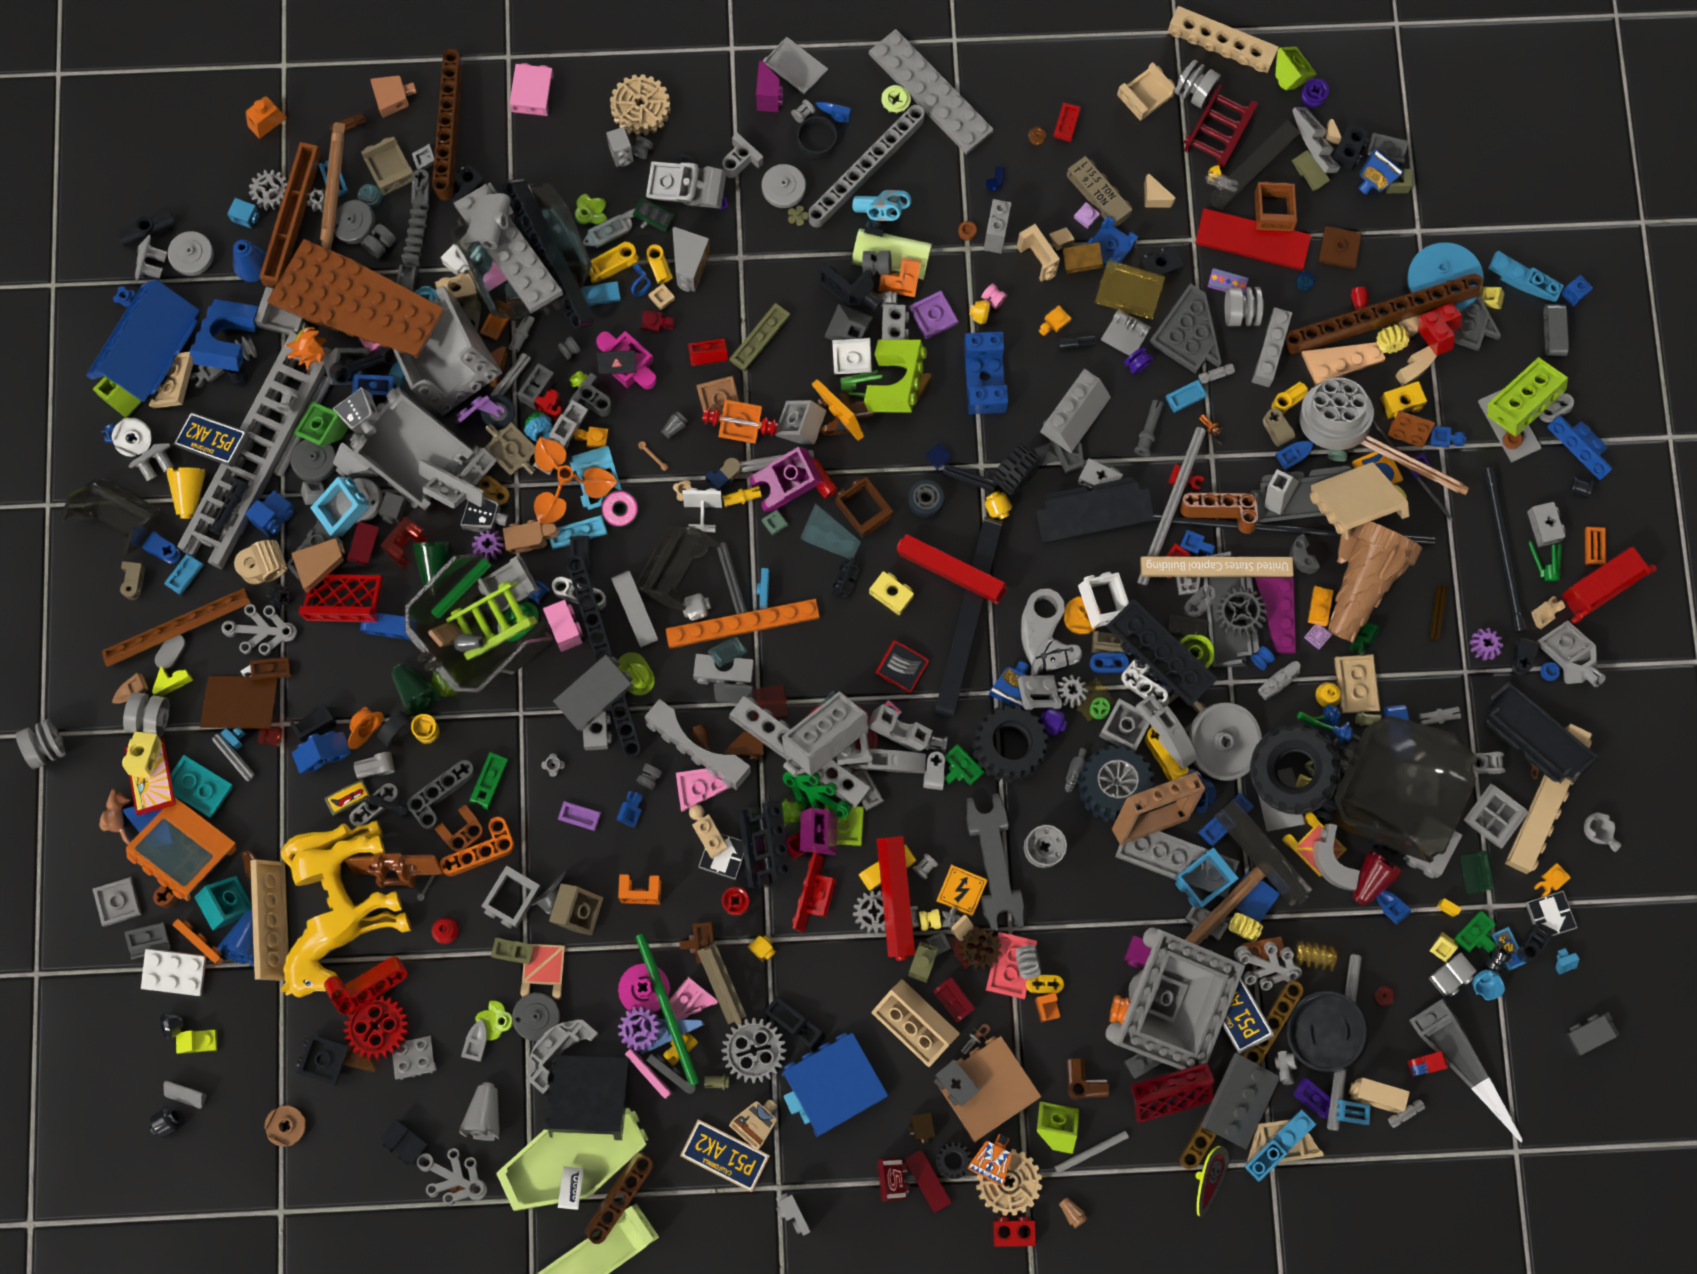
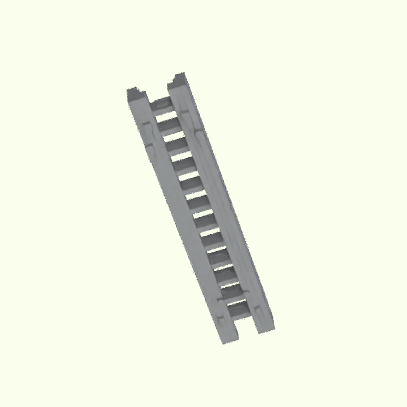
M291 332L285 344L291 343L297 334ZM284 344L240 427L241 430L247 431L250 436L233 467L222 463L219 466L177 546L182 552L195 557L202 543L209 547L213 546L215 548L208 563L223 570L240 535L243 534L249 519L245 513L263 494L281 454L322 376L326 374L323 359L332 352L327 347H324L326 355L323 357L321 364L318 361L312 363L307 374H304L294 369L301 358L288 359L289 353L294 349L285 347ZM289 377L302 382L298 391L286 386ZM283 389L294 391L299 395L295 399L293 405L294 412L292 414L277 409V404H280L277 400L280 394H282ZM272 410L285 415L281 423L268 418ZM263 426L276 431L271 441L259 436ZM254 443L267 448L262 458L250 453ZM246 459L259 464L254 474L241 469ZM237 476L250 481L248 484L250 487L243 493L241 503L234 508L228 524L223 528L219 541L207 537L206 534L224 504L225 494L230 491L234 483L233 479L237 478Z

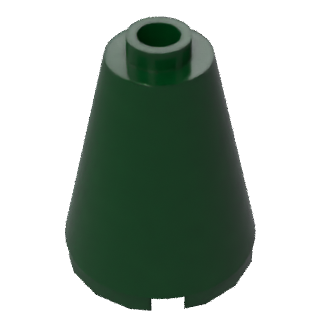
M450 542L413 544L412 549L424 589H428L429 593H439L440 589L444 588L451 548Z

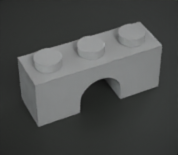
M696 654L693 678L697 683L709 684V682L752 685L754 660L734 658L733 667L729 671L722 672L715 667V656Z
M884 704L873 711L868 723L869 729L916 753L927 747L932 733L931 729L917 722L905 724L897 719L899 712Z

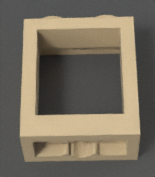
M1360 1078L1354 1080V1083L1351 1082L1348 1094H1351L1350 1100L1369 1104L1370 1106L1393 1113L1404 1112L1406 1109L1409 1091Z

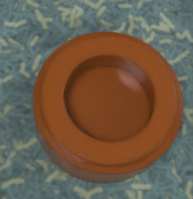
M970 221L961 223L958 229L959 237L965 241L974 239L977 233L976 225Z
M1508 431L1502 438L1503 445L1511 450L1517 449L1523 441L1521 433L1515 437Z

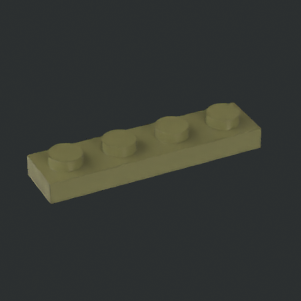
M775 303L730 357V362L745 372L788 320L790 313Z

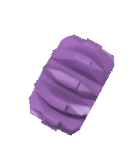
M490 529L487 530V534L480 531L481 537L475 536L476 542L472 543V547L476 548L473 551L474 554L479 555V560L485 558L487 561H490V557H493V560L496 561V554L502 556L503 553L500 549L505 548V545L502 543L504 541L503 537H498L497 531L492 534ZM488 543H491V545L489 546V548L486 549L485 546H488Z
M1486 628L1485 631L1479 629L1477 633L1472 635L1473 640L1469 644L1474 646L1471 652H1477L1476 658L1482 655L1483 661H1486L1487 658L1493 660L1495 655L1501 653L1499 649L1503 647V644L1499 643L1502 637L1495 636L1497 631L1491 633L1490 628Z

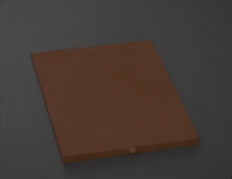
M208 676L200 727L271 729L274 706L276 704L278 678L252 681L251 677Z

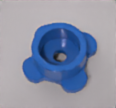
M120 286L117 295L113 297V301L128 307L135 296V292Z

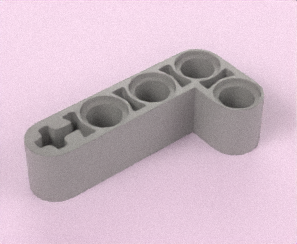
M630 571L612 577V583L621 600L640 648L657 641V635Z

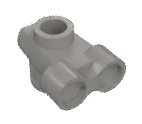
M1280 1051L1278 1052V1057L1275 1058L1276 1069H1280V1081L1284 1085L1293 1084L1294 1079L1291 1070L1298 1068L1297 1058L1294 1053Z

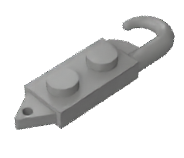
M635 209L622 215L619 214L589 229L587 236L582 242V246H596L598 248L629 233L632 227L631 218L635 217L633 215ZM644 221L641 228L647 226L648 223Z

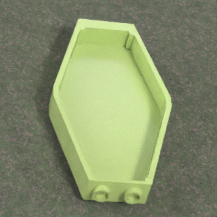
M629 1108L625 1110L622 1140H614V1136L609 1134L553 1132V1138H550L548 1130L544 1129L496 1173L513 1211L558 1204L564 1166L584 1168L580 1200L595 1194L636 1153H639L646 1147L645 1141L648 1138L644 1129L639 1130L636 1124L639 1122L635 1110L632 1112Z

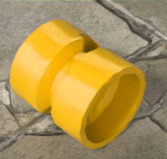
M420 714L413 719L411 730L420 742L430 744L438 739L440 728L432 716Z

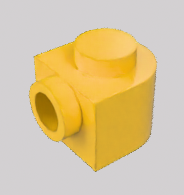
M759 935L748 946L762 962L765 959L769 960L776 953L771 946L773 944L772 941L765 935L763 937Z

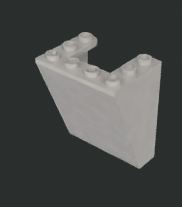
M442 285L435 290L440 300L435 299L433 301L442 307L445 313L419 358H415L408 353H399L396 349L393 350L410 389L444 416L502 374V371L454 294Z
M398 386L396 389L392 388L386 395L387 400L384 403L380 402L376 407L380 416L379 420L373 424L376 433L372 436H366L364 431L359 434L355 432L350 438V446L355 456L422 509L426 510L431 504L430 500L432 497L423 493V486L430 480L419 475V461L424 459L452 473L459 464L463 463L464 458L468 459L472 455L473 450Z

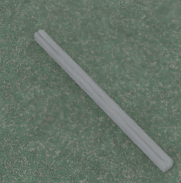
M1197 427L1147 557L1159 556L1206 433L1204 428ZM1140 573L1138 583L1147 585L1150 577H1141Z
M1351 954L1345 996L1356 1003L1362 957L1357 954ZM1347 1069L1334 1073L1327 1123L1329 1130L1338 1131L1340 1121L1336 1120L1339 1112L1336 1111L1337 1108H1340V1104H1337V1100H1343Z

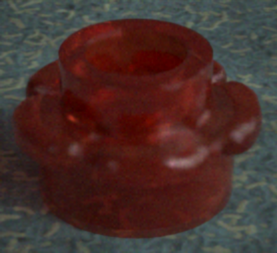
M1381 986L1379 990L1375 991V998L1378 1004L1384 1006L1385 1004L1390 1005L1393 1002L1394 992L1392 989H1388L1387 986Z

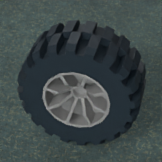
M1108 746L1106 751L1104 748L1097 750V755L1092 754L1088 762H1085L1080 776L1079 792H1081V801L1085 802V808L1088 811L1092 810L1094 817L1098 818L1101 816L1103 821L1107 823L1109 820H1114L1115 824L1127 797L1155 787L1154 772H1151L1152 767L1150 763L1144 762L1145 757L1142 754L1136 755V750L1132 748L1130 751L1125 750V746H1119V749H1115L1114 746ZM1140 805L1136 806L1137 810L1142 809Z

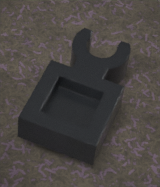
M869 218L864 233L882 237L886 230L887 222Z

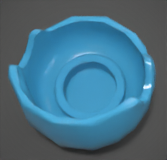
M1492 970L1479 972L1475 975L1472 982L1475 993L1482 995L1485 1000L1497 999L1505 991L1502 977Z

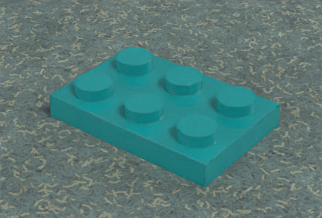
M185 755L182 756L171 773L175 797L211 819L233 788L232 784Z

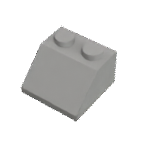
M812 400L786 401L778 423L777 433L774 435L799 444H815L826 410Z

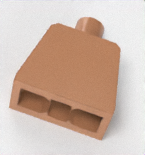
M400 76L370 79L382 118L408 107L409 104L406 96L417 93L414 82L403 85Z

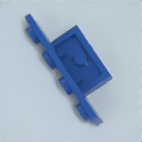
M1559 415L1547 426L1599 480L1612 470V467L1600 456L1608 447L1582 421L1572 428Z

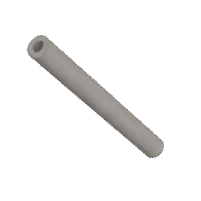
M1123 1131L1054 1166L1059 1174L1129 1138L1126 1131Z

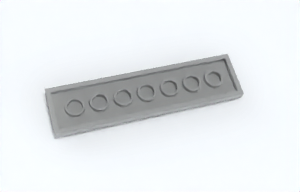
M896 29L869 50V55L899 86L904 87L909 92L910 97L924 109V112L966 155L993 133L994 129Z
M486 185L454 202L455 208L468 226L470 225L478 198L492 194ZM507 215L508 227L506 230H501L497 248L493 250L485 248V250L527 309L532 313L563 295V292Z

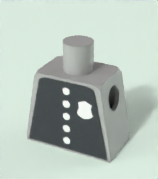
M361 387L333 408L351 430L358 434L364 431L366 436H372L376 433L373 424L379 420L380 416L371 393Z
M484 497L481 507L470 501L467 502L461 527L465 531L487 532L490 529L491 533H493L496 524L507 525L509 515L500 513L501 507L499 503Z

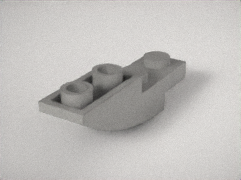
M571 400L563 415H560L547 440L561 444L566 451L571 438L589 410ZM535 462L533 466L541 470ZM553 470L544 473L550 476Z
M1152 694L1137 704L1136 708L1161 736L1158 741L1182 769H1185L1198 759L1187 733L1168 706L1163 708Z
M856 749V754L862 752L861 749ZM869 749L872 753V760L870 762L848 764L849 769L925 773L926 754Z

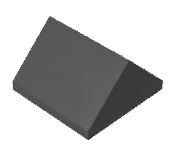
M335 348L323 359L330 384L352 385L353 374H351L350 379L346 383L340 384L331 379L329 369L336 362L346 365L369 356L370 349ZM344 368L337 372V378L343 374ZM364 369L357 373L366 374L367 369Z

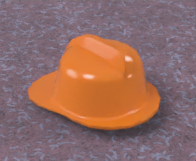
M364 707L352 717L350 722L352 733L348 740L350 749H358L368 740L372 733L382 724L384 719L383 713L372 712L367 707Z

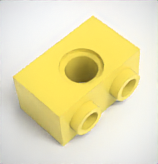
M884 571L869 589L870 595L899 616L914 596L913 590L908 585L900 584L893 574H887ZM893 588L896 589L898 593L894 596H891L888 594L887 591Z
M134 732L128 744V752L122 761V765L128 775L151 778L163 744L157 734Z

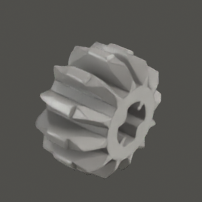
M1070 675L1068 680L1064 676L1062 682L1057 683L1059 687L1057 692L1060 694L1058 697L1061 700L1064 699L1063 706H1066L1067 703H1070V708H1073L1075 703L1081 706V700L1085 701L1087 699L1084 694L1088 693V689L1084 688L1086 682L1080 683L1081 677H1077L1074 680V676ZM1071 688L1075 690L1073 695L1069 693Z
M1024 945L1017 948L1016 960L1020 976L1023 979H1033L1040 976L1041 965L1036 948L1033 945Z

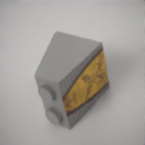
M674 227L673 242L677 285L684 291L689 292L691 290L695 292L710 255L709 239Z

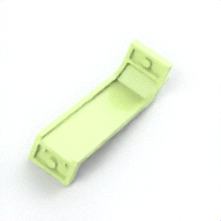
M636 1203L624 1210L602 1243L594 1244L587 1238L537 1274H609L658 1239L659 1236ZM600 1230L591 1237H597L600 1234Z

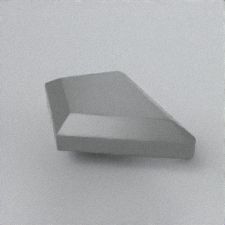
M1176 577L1179 595L1198 593L1201 577Z

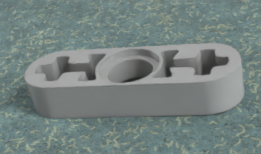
M387 783L372 794L375 796L381 795L383 798L387 794L386 789H394L392 797L388 795L384 798V800L393 803L398 798L399 791L395 785ZM363 802L351 812L350 822L355 827L366 825L386 808L379 807L376 811H372L369 809V804ZM365 807V809L371 815L368 817V815L365 814L362 817L363 821L361 823L359 821L355 822V816L357 814L360 816L364 814L365 811H363L362 809Z

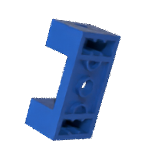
M1003 332L965 333L964 357L968 414L1006 413L1008 395L1007 385H1004ZM987 373L990 379L983 381L980 379V374Z

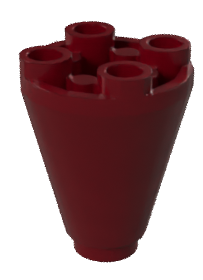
M1373 850L1370 853L1368 852L1359 873L1357 888L1353 890L1354 894L1351 897L1364 907L1401 876L1400 873L1402 872L1401 869L1389 861L1385 864L1386 859Z

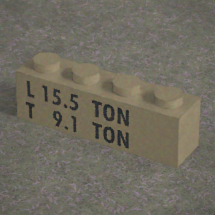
M1084 156L1068 168L1067 177L1104 219L1109 216L1115 220L1114 227L1116 228L1131 216L1132 206L1120 196V192L1116 187L1110 185L1106 175L1096 169L1095 163Z

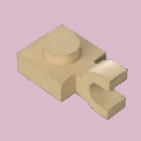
M1553 596L1549 599L1548 603L1544 602L1532 611L1531 614L1535 625L1542 629L1555 619L1554 614L1565 608L1564 602L1562 600L1558 602L1557 598Z

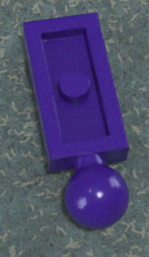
M1302 1078L1293 1095L1318 1116L1326 1118L1329 1115L1331 1098L1307 1078Z

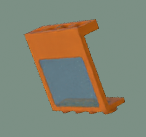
M175 797L176 805L162 809L126 847V853L129 861L133 864L138 863L149 876L154 875L158 878L157 881L166 888L168 886L171 888L176 897L189 901L191 899V891L226 854L231 856L236 851V843Z

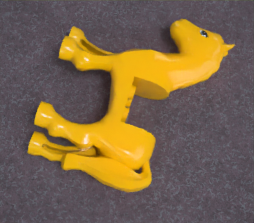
M378 820L366 825H358L353 830L343 823L332 831L296 835L289 839L281 850V857L290 866L295 885L303 886L321 881L324 890H327L329 894L327 898L328 906L330 909L333 908V911L321 914L307 921V929L304 930L303 935L297 939L286 956L283 966L286 983L281 988V992H286V996L292 993L300 998L316 991H326L324 982L329 977L337 976V974L324 968L319 961L332 950L346 945L361 934L385 927H393L402 933L411 931V925L406 912L394 915L389 911H383L376 916L365 917L371 911L378 908H388L394 912L402 910V904L397 891L387 895L380 892L372 893L364 902L354 906L341 880V863L349 856L357 853L385 854V848L381 839L383 838V833Z

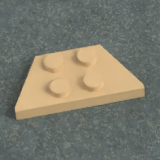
M1290 1120L1258 1124L1247 1163ZM1307 1133L1280 1162L1321 1157L1324 1155L1314 1143L1311 1135Z

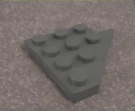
M1190 283L1153 335L1149 344L1195 374L1205 359L1218 368L1221 365V359L1206 293Z
M1480 295L1469 307L1459 311L1462 314L1461 326L1459 330L1453 332L1455 335L1454 343L1478 351L1484 335L1499 340L1501 334Z

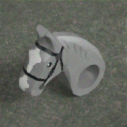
M1039 589L1032 593L1021 617V641L1026 657L1031 665L1030 676H1037L1039 672L1054 671L1075 664L1082 657L1080 646L1074 644L1066 645L1052 637L1065 610L1063 599L1059 593L1051 589ZM1041 600L1051 602L1055 606L1056 614L1050 618L1038 616L1034 610L1035 603Z

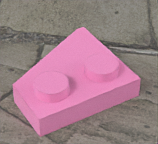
M687 977L670 998L669 1002L675 1018L683 1020L710 1005L717 1004L718 1000L691 978Z

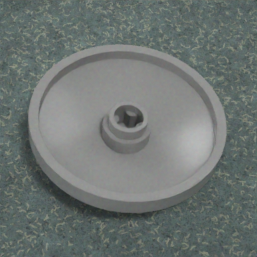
M1217 703L1203 709L1193 720L1188 734L1198 758L1193 763L1203 774L1216 780H1234L1247 774L1250 771L1253 751L1262 739L1259 725L1253 715L1242 706L1233 703Z

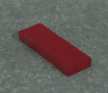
M922 1149L904 1159L934 1213L951 1204L948 1195Z

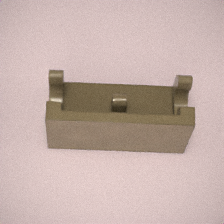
M1093 631L1092 653H1122L1130 656L1131 652L1127 654L1121 649L1120 640L1113 633Z

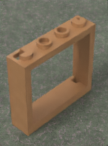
M1194 772L1127 797L1112 828L1120 845L1189 820L1205 790L1199 776ZM1176 801V803L1170 804V805H1168V806L1162 807V808H1160V809H1157V810H1154V811H1151V812H1149V813H1146V814H1143V815L1139 816V814L1145 813V812H1147V811L1153 810V809H1155V808H1158V807H1161V806H1163V805H1166V804H1169V803H1171V802ZM1140 805L1142 809L1137 810L1136 806Z

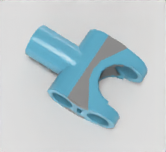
M884 190L879 196H855L852 205L855 212L867 213L868 217L872 220L893 221L900 217L902 214L901 209H906L910 206L912 199L905 191ZM900 196L907 199V204L901 202ZM896 210L897 215H892L891 212Z

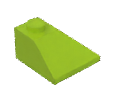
M1296 46L1280 47L1278 49L1275 76L1279 80L1278 84L1281 88L1294 90L1317 75Z
M1040 1101L1037 1132L1052 1150L1073 1154L1077 1139L1079 1109Z

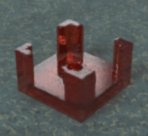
M405 516L380 546L390 559L404 569L409 564V560L402 556L404 552L401 549L410 539L416 543L427 542L428 538L423 535L424 531Z

